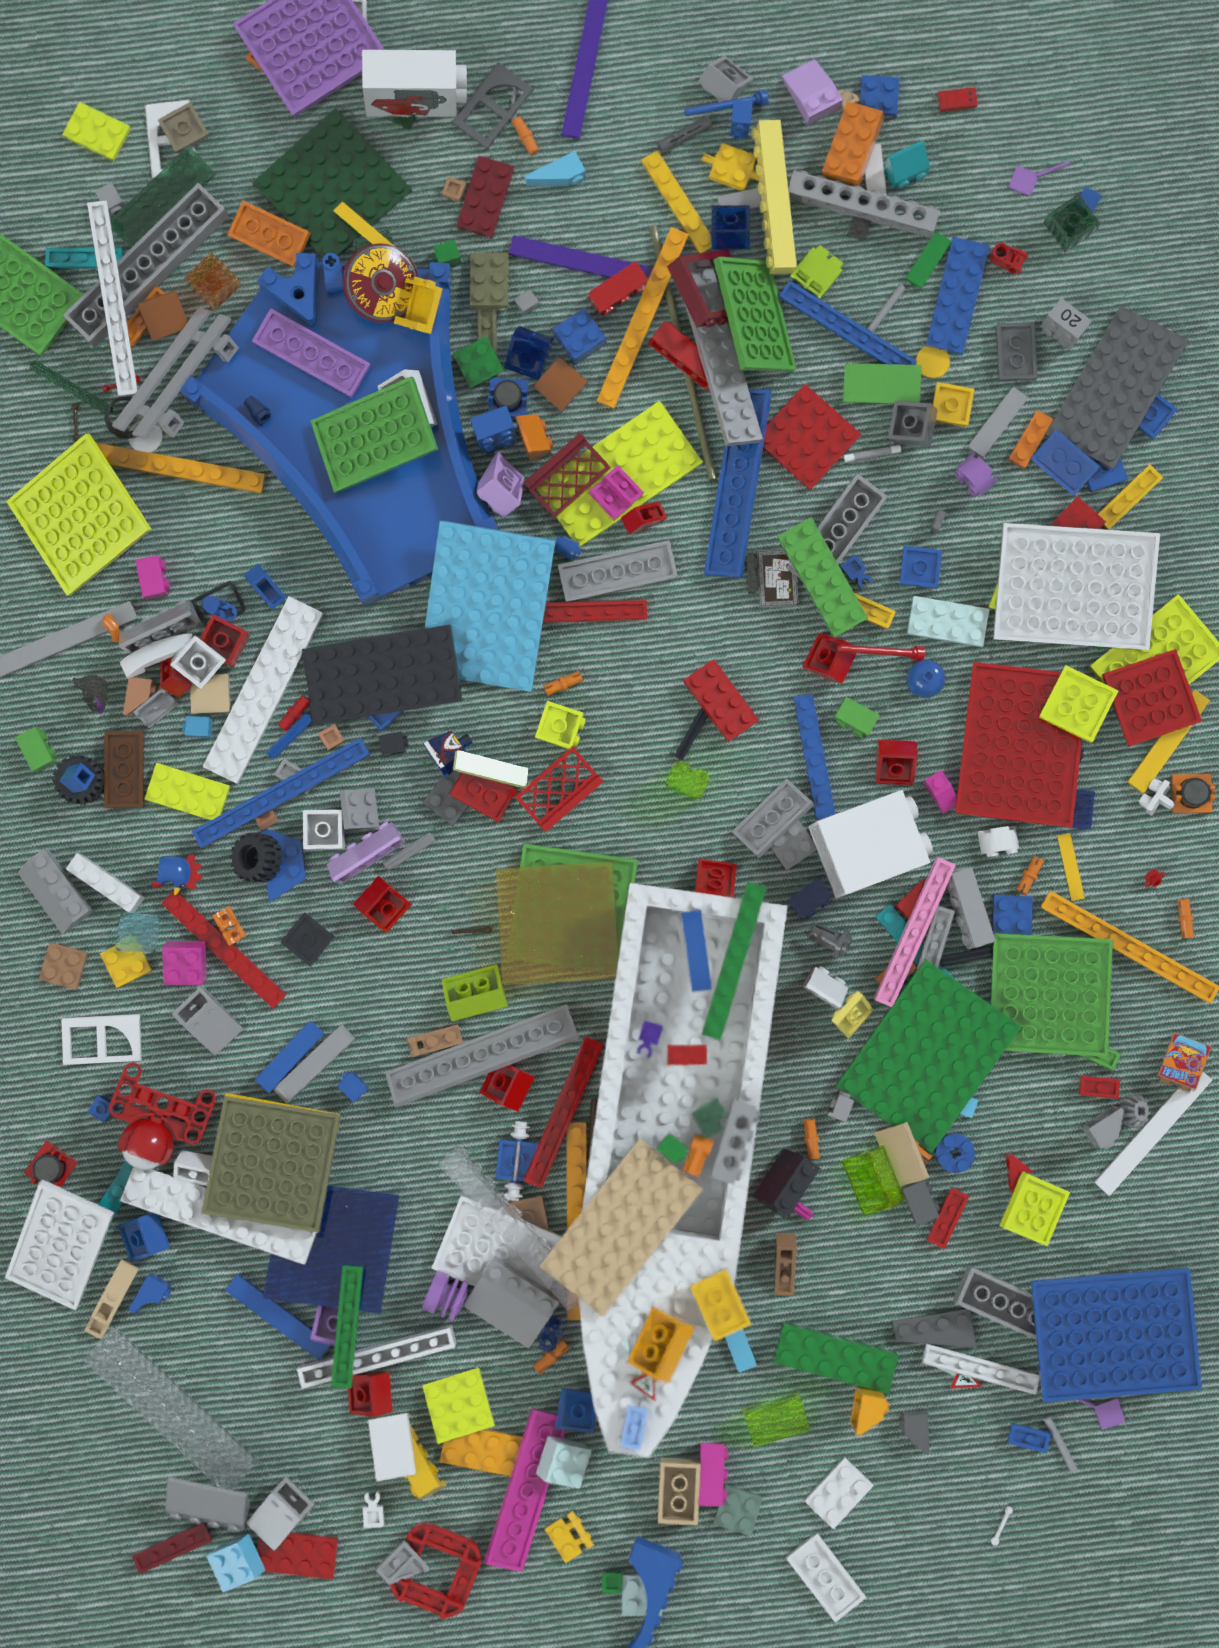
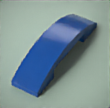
M701 910L682 912L692 992L711 990Z

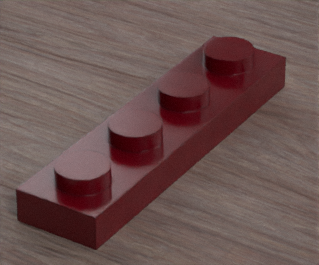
M202 1522L133 1554L132 1559L140 1575L211 1542L213 1538L206 1522Z

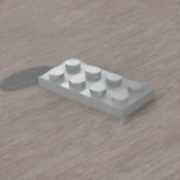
M786 779L732 833L755 856L760 858L814 804Z

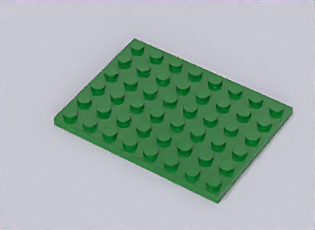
M924 959L897 997L894 1005L890 1007L835 1086L841 1091L850 1094L851 1098L891 1126L908 1122L915 1142H919L920 1146L932 1153L1022 1026Z

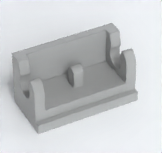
M160 689L133 713L150 729L179 704L169 692Z

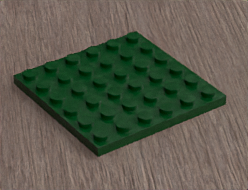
M336 108L252 182L256 189L286 221L311 233L307 243L322 259L327 253H334L339 257L362 237L358 231L333 211L342 202L373 227L412 192V188Z

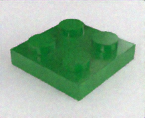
M487 336L453 353L470 388L504 371Z

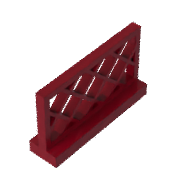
M580 432L523 484L524 488L555 519L607 473L611 467ZM586 446L590 451V458H579V451ZM568 461H577L576 471H565V464ZM579 461L590 462V472L578 471ZM592 462H600L605 468L601 472H592ZM554 473L562 474V484L551 483V476ZM565 474H576L575 484H564ZM578 475H589V482L586 485H578ZM540 486H548V496H539L535 490ZM550 487H562L561 497H550ZM564 487L575 488V495L571 498L563 497ZM550 500H561V507L556 512L549 507Z

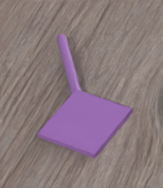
M1071 161L1064 162L1039 173L1017 165L1008 188L1031 196L1039 176L1071 164Z
M1118 1398L1098 1405L1085 1399H1078V1401L1095 1408L1102 1430L1126 1422Z

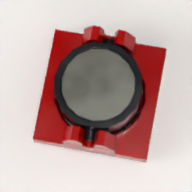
M47 1140L33 1158L24 1174L31 1178L30 1181L33 1184L39 1185L44 1180L62 1188L79 1162Z

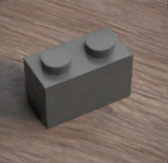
M924 1180L900 1187L914 1223L917 1226L939 1217L938 1212L940 1208L937 1201H933L930 1194L933 1191L929 1182L925 1183Z

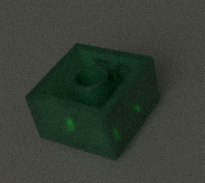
M1079 193L1049 213L1043 222L1064 252H1067L1095 233L1101 224Z

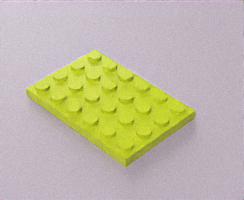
M1178 594L1152 615L1149 650L1112 647L1090 665L1089 668L1105 684L1102 677L1104 673L1176 649L1188 683L1191 684L1219 661V642Z

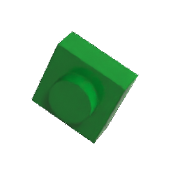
M602 1571V1593H622V1571Z

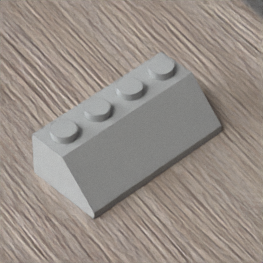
M42 849L19 870V876L62 935L94 912L50 850Z

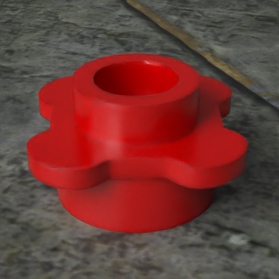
M1157 869L1149 871L1144 877L1146 880L1144 886H1159L1162 883V878L1165 877V873H1159Z

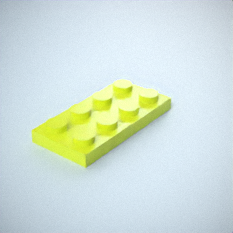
M156 763L145 800L213 820L222 814L231 786Z

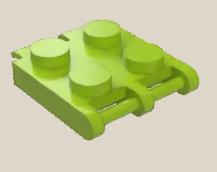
M821 245L817 249L813 247L790 275L792 280H797L803 285L805 290L811 291L818 299L824 296L843 271L841 267L844 264L834 255L829 260L830 252Z

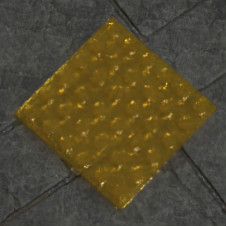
M612 862L496 869L502 985L616 979L618 954Z

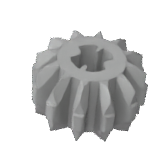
M1128 1095L1123 1100H1120V1107L1124 1110L1122 1123L1135 1128L1144 1126V1123L1148 1122L1147 1116L1151 1114L1148 1112L1150 1106L1147 1105V1099L1140 1095Z

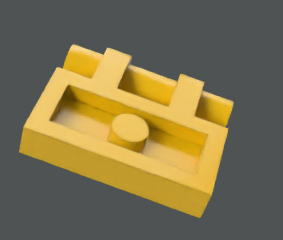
M573 1511L567 1514L569 1522L565 1523L563 1518L560 1517L545 1527L546 1533L565 1563L582 1553L580 1544L584 1543L587 1549L594 1545L590 1539L591 1535L588 1531H585L581 1525V1519ZM572 1528H575L579 1535L576 1539L570 1531Z

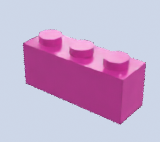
M700 1443L699 1505L723 1506V1502L727 1501V1489H723V1482L727 1481L728 1473L727 1469H724V1461H728V1448H725V1444Z

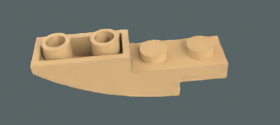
M124 1260L120 1261L84 1330L85 1332L102 1340L139 1270L138 1267Z

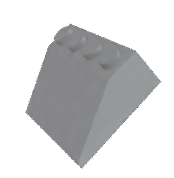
M183 600L170 610L168 608L161 610L153 618H144L141 620V624L136 626L130 625L124 628V632L119 633V647L130 655L150 643L167 637L181 635L202 625L193 604L190 601L186 602V600Z
M494 1256L463 1306L529 1348L560 1302V1297Z
M168 1477L165 1510L170 1518L175 1520H181V1517L187 1518L189 1522L195 1524L206 1522L208 1526L214 1528L225 1526L227 1530L233 1532L245 1529L250 1510L247 1493Z

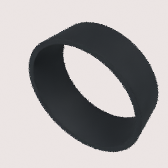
M129 396L116 398L110 403L105 412L107 428L112 434L123 439L135 438L136 436L132 434L134 430L123 432L114 428L109 417V410L113 404L119 401H130L132 397Z

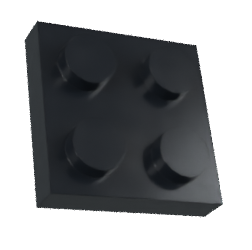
M304 912L280 943L311 967L335 936Z

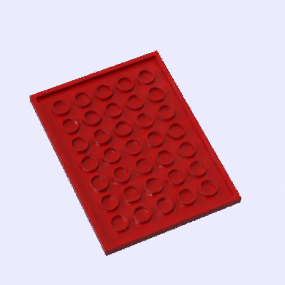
M973 662L955 814L1072 828L1082 739L1039 718L1062 672Z

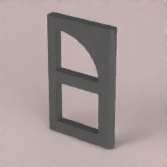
M498 62L453 119L452 123L488 150L533 92V88ZM501 86L514 87L523 92L508 112L486 96V94L490 90ZM480 102L502 118L487 139L465 122Z

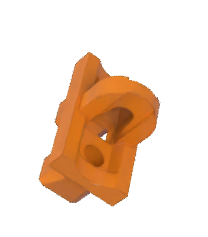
M230 906L212 915L229 946L247 937ZM234 926L232 929L227 930L228 927Z

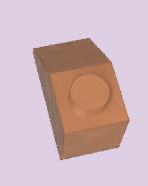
M129 678L123 715L127 717L135 715L133 711L157 692L156 682L150 679Z

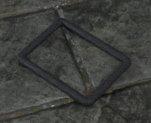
M232 581L221 584L192 600V604L204 628H206L207 623L196 601L228 585L231 586L242 608L237 611V615L245 612L246 607Z

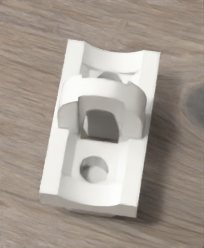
M1152 780L1149 789L1156 794L1152 798L1144 793L1139 800V804L1146 809L1147 814L1152 816L1159 804L1168 809L1174 807L1173 801L1165 797L1171 788L1169 781Z

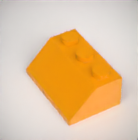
M652 1306L627 1363L655 1380L670 1383L695 1327Z
M856 1385L850 1425L856 1435L860 1436L883 1420L884 1414L888 1413L889 1402L886 1401L882 1392Z

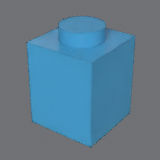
M186 716V721H183L182 731L189 738L211 739L213 720L209 717Z

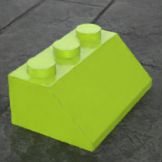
M497 964L441 979L446 1007L452 1022L508 1007Z

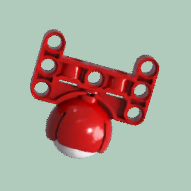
M131 1062L123 1069L109 1104V1112L112 1116L130 1123L122 1131L118 1141V1149L122 1151L126 1161L135 1168L148 1170L167 1164L174 1148L173 1139L189 1144H196L201 1140L214 1107L216 1095L209 1089H203L199 1092L193 1104L140 1085L138 1081L142 1073L141 1067L137 1063ZM130 1066L138 1068V1074L134 1077H130L127 1074V1069ZM124 1084H128L131 1087V1092L128 1095H122L119 1091L120 1087ZM206 1092L212 1095L211 1102L207 1104L201 1100L202 1095ZM166 1098L168 1100L167 1107L163 1109L158 1108V1099ZM133 1102L145 1105L148 1109L134 1105ZM115 1103H121L124 1107L120 1114H115L112 1111ZM197 1111H203L205 1114V1118L201 1122H197L194 1119ZM171 1115H173L175 1117L184 1119L185 1122H181L170 1117ZM196 1130L198 1133L197 1138L189 1140L187 1138L188 1131Z

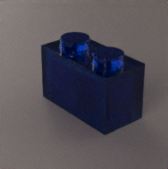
M817 878L787 900V902L800 920L804 917L808 920L816 914L814 912L816 908L820 906L823 909L831 903L830 898L833 895L822 880Z

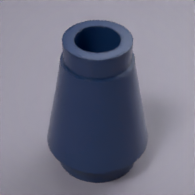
M253 396L245 399L244 404L255 422L264 424L270 419L271 413L268 407Z

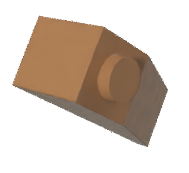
M776 1233L774 1295L794 1296L797 1252L795 1233Z

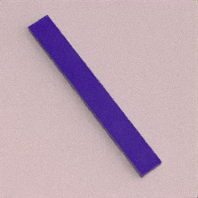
M589 0L561 133L562 137L580 140L609 0Z
M513 235L509 250L510 256L605 278H611L632 263ZM638 264L649 280L653 267Z

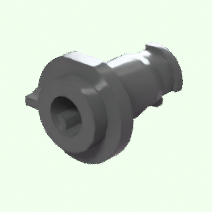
M816 923L811 931L809 940H814L818 944L834 951L833 957L838 959L840 955L845 956L853 937L849 936L850 931L847 929L840 933Z

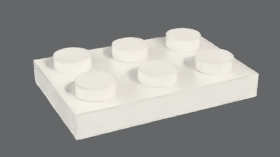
M843 1457L804 1501L834 1529L874 1485L848 1459Z

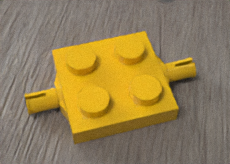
M722 143L715 157L703 154L702 161L712 164V170L709 175V179L740 191H745L746 185L751 179L759 181V176L754 171L757 157L755 158L752 153Z

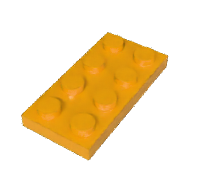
M489 1429L444 1442L440 1462L511 1476L523 1436Z

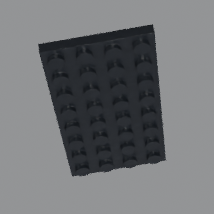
M452 625L302 649L313 725L463 701Z

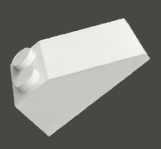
M821 966L819 968L814 967L801 987L832 1007L840 1008L848 990L844 986L846 982L837 976L833 979L828 975L830 972Z

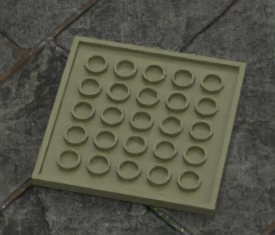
M224 1096L201 1214L319 1233L341 1115Z

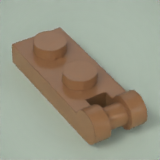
M459 1024L406 1038L407 1044L410 1045L411 1049L409 1052L410 1057L463 1043ZM422 1040L424 1048L418 1049L417 1042Z

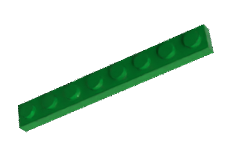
M747 881L701 1035L721 1041L767 887Z

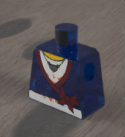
M448 731L425 741L423 744L432 760L446 778L454 771L455 752L457 750L466 752L464 748L473 742L467 733L457 739L452 731Z

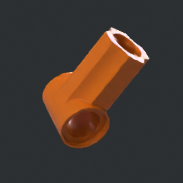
M697 1133L694 1134L689 1147L690 1152L684 1164V1172L699 1177L705 1159L710 1154L714 1140Z

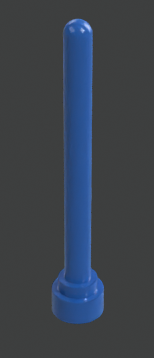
M759 90L753 96L687 108L684 110V114L692 116L733 108L734 100L753 101L755 105L765 106L769 102V97L766 90Z

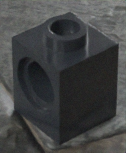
M401 731L379 736L381 751L384 757L407 752L406 747H409L407 735L403 736Z

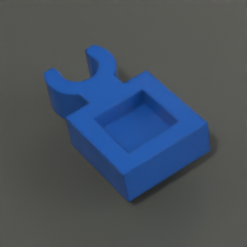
M856 554L840 565V568L851 582L854 579L858 581L859 589L863 590L865 588L862 585L863 580H867L869 584L873 582L870 576L864 575L867 568Z

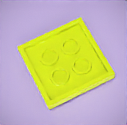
M1065 665L1039 718L1092 743L1118 690Z
M1022 1171L999 1226L1048 1246L1070 1192Z
M480 1368L422 1385L438 1444L495 1427Z

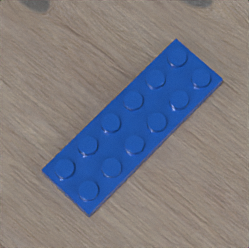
M953 236L925 346L958 355L963 354L990 245Z

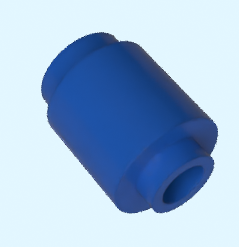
M558 535L554 551H556V554L572 561L574 558L578 559L582 548L579 547L580 543Z

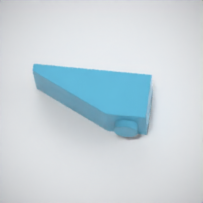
M576 151L525 175V183L527 186L577 185L586 178V172Z

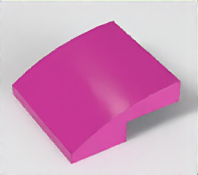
M617 466L601 482L593 487L588 494L615 521L644 492Z

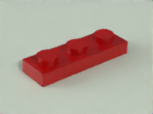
M950 1187L938 1213L939 1217L935 1219L926 1238L928 1242L943 1249L946 1248L969 1199V1195Z

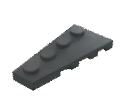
M966 1308L892 1320L895 1341L977 1348L971 1313Z

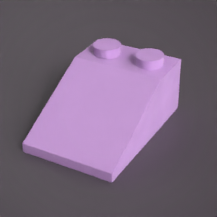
M815 59L782 75V79L807 126L841 109L842 97L835 84Z
M497 452L478 483L477 494L480 499L486 501L496 514H500L504 518L520 505L524 477Z

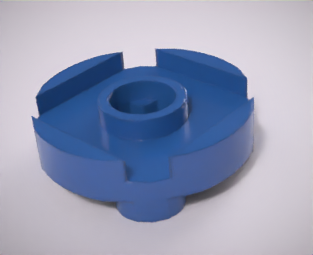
M951 1133L944 1136L937 1145L935 1157L944 1170L959 1173L966 1171L972 1165L975 1150L973 1143L967 1137ZM958 1148L960 1155L953 1159L950 1150Z

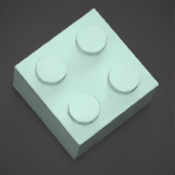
M548 1436L536 1474L545 1482L580 1489L592 1450L581 1442Z

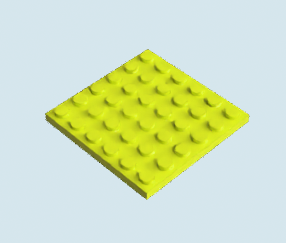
M90 434L83 435L6 501L67 596L73 595L152 530Z

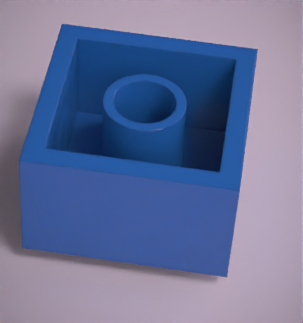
M585 307L553 328L555 338L575 366L606 345V337Z

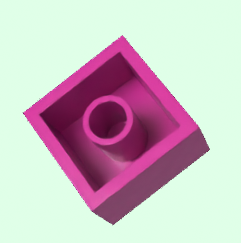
M166 941L162 947L164 985H203L207 979L205 941Z

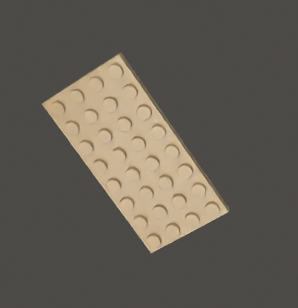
M639 1138L543 1260L540 1267L603 1317L703 1188Z

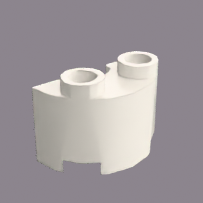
M1016 826L978 831L981 854L993 857L998 856L1000 851H1006V854L1018 853L1019 844Z

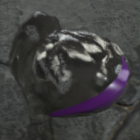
M88 675L81 678L74 677L72 679L74 687L81 689L84 696L81 700L88 705V708L92 712L99 714L105 711L109 699L106 690L108 687L106 680L97 675Z

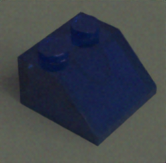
M518 325L511 337L504 368L539 380L550 355L554 338Z

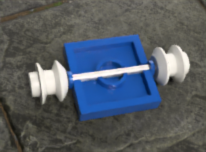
M515 1121V1125H511L515 1128L514 1132L510 1133V1135L517 1139H500L495 1179L511 1180L513 1183L505 1185L508 1188V1193H505L504 1196H507V1200L519 1201V1197H523L519 1194L520 1190L524 1188L519 1181H523L539 1143L523 1141V1139L529 1137L526 1129L530 1128V1126H527V1122Z

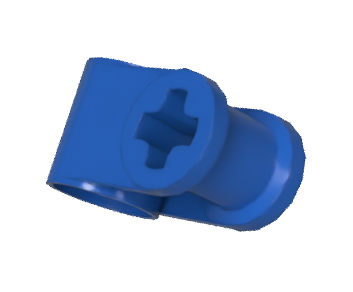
M327 253L322 259L327 293L343 290V272L339 258L334 253ZM329 261H333V267H330Z

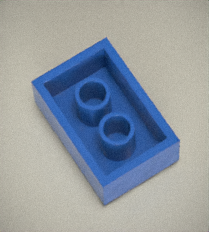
M507 406L470 418L473 433L481 454H492L497 451V448L511 447L517 441L515 427Z

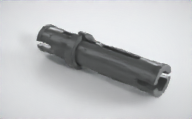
M706 115L677 132H671V135L657 141L659 150L663 153L675 145H681V142L711 127V121Z

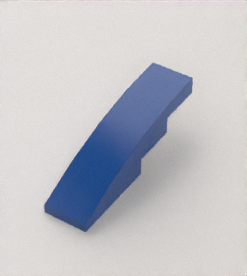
M309 1021L255 1079V1082L269 1094L320 1040L324 1032L313 1022Z

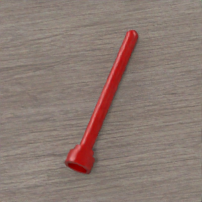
M855 645L837 646L838 652L904 656L909 657L913 661H921L925 657V648L923 646H914L910 649Z

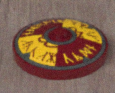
M372 244L358 250L347 262L342 280L343 291L351 308L364 319L377 323L395 321L396 316L403 317L406 314L413 285L405 281L406 278L413 280L414 276L418 277V273L411 259L402 250L389 244Z

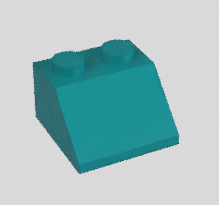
M919 141L888 156L884 171L893 190L896 188L903 189L914 180L920 181L927 176L930 165L924 141Z

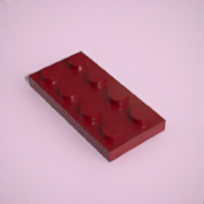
M478 156L456 225L458 229L493 239L515 166Z

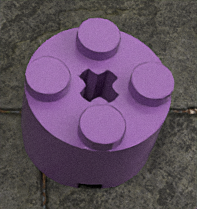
M975 453L969 455L955 468L956 479L961 484L965 482L969 488L967 490L974 498L976 496L981 497L998 482L997 477L992 478L991 474L993 471L979 456L975 458Z

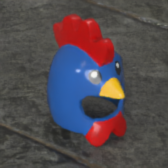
M193 854L188 855L186 859L178 856H161L157 880L151 882V886L160 888L166 882H173L174 895H177L184 887L195 890V881L202 879V875L197 873L201 869V864L194 862L196 857Z

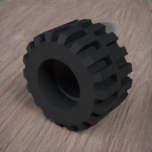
M82 755L69 756V759L64 758L62 764L58 763L56 766L58 770L53 773L56 776L53 779V783L56 784L54 787L55 791L59 792L58 795L64 798V800L74 804L86 805V803L94 802L93 799H98L100 792H104L102 788L104 785L103 768L95 760ZM82 763L95 774V777L86 790L72 793L59 780L68 766Z
M247 833L240 836V840L235 841V847L231 849L233 853L230 855V859H232L230 864L231 867H234L233 872L238 874L237 877L247 882L271 881V878H275L277 876L276 873H279L281 870L279 868L280 865L283 864V861H281L283 853L280 852L282 848L281 845H277L278 841L266 834ZM258 851L259 859H258V863H257V865H256V864H255V854H256V852Z

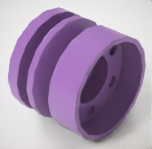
M437 1270L422 1309L434 1314L438 1307H442L441 1317L444 1318L446 1311L449 1310L451 1313L448 1320L453 1322L457 1314L460 1313L467 1296L468 1282L464 1281L461 1289L457 1288L458 1278L454 1280L452 1285H449V1274Z

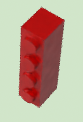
M664 320L647 344L705 390H708L709 386L697 346L687 335H682L673 324L667 323Z

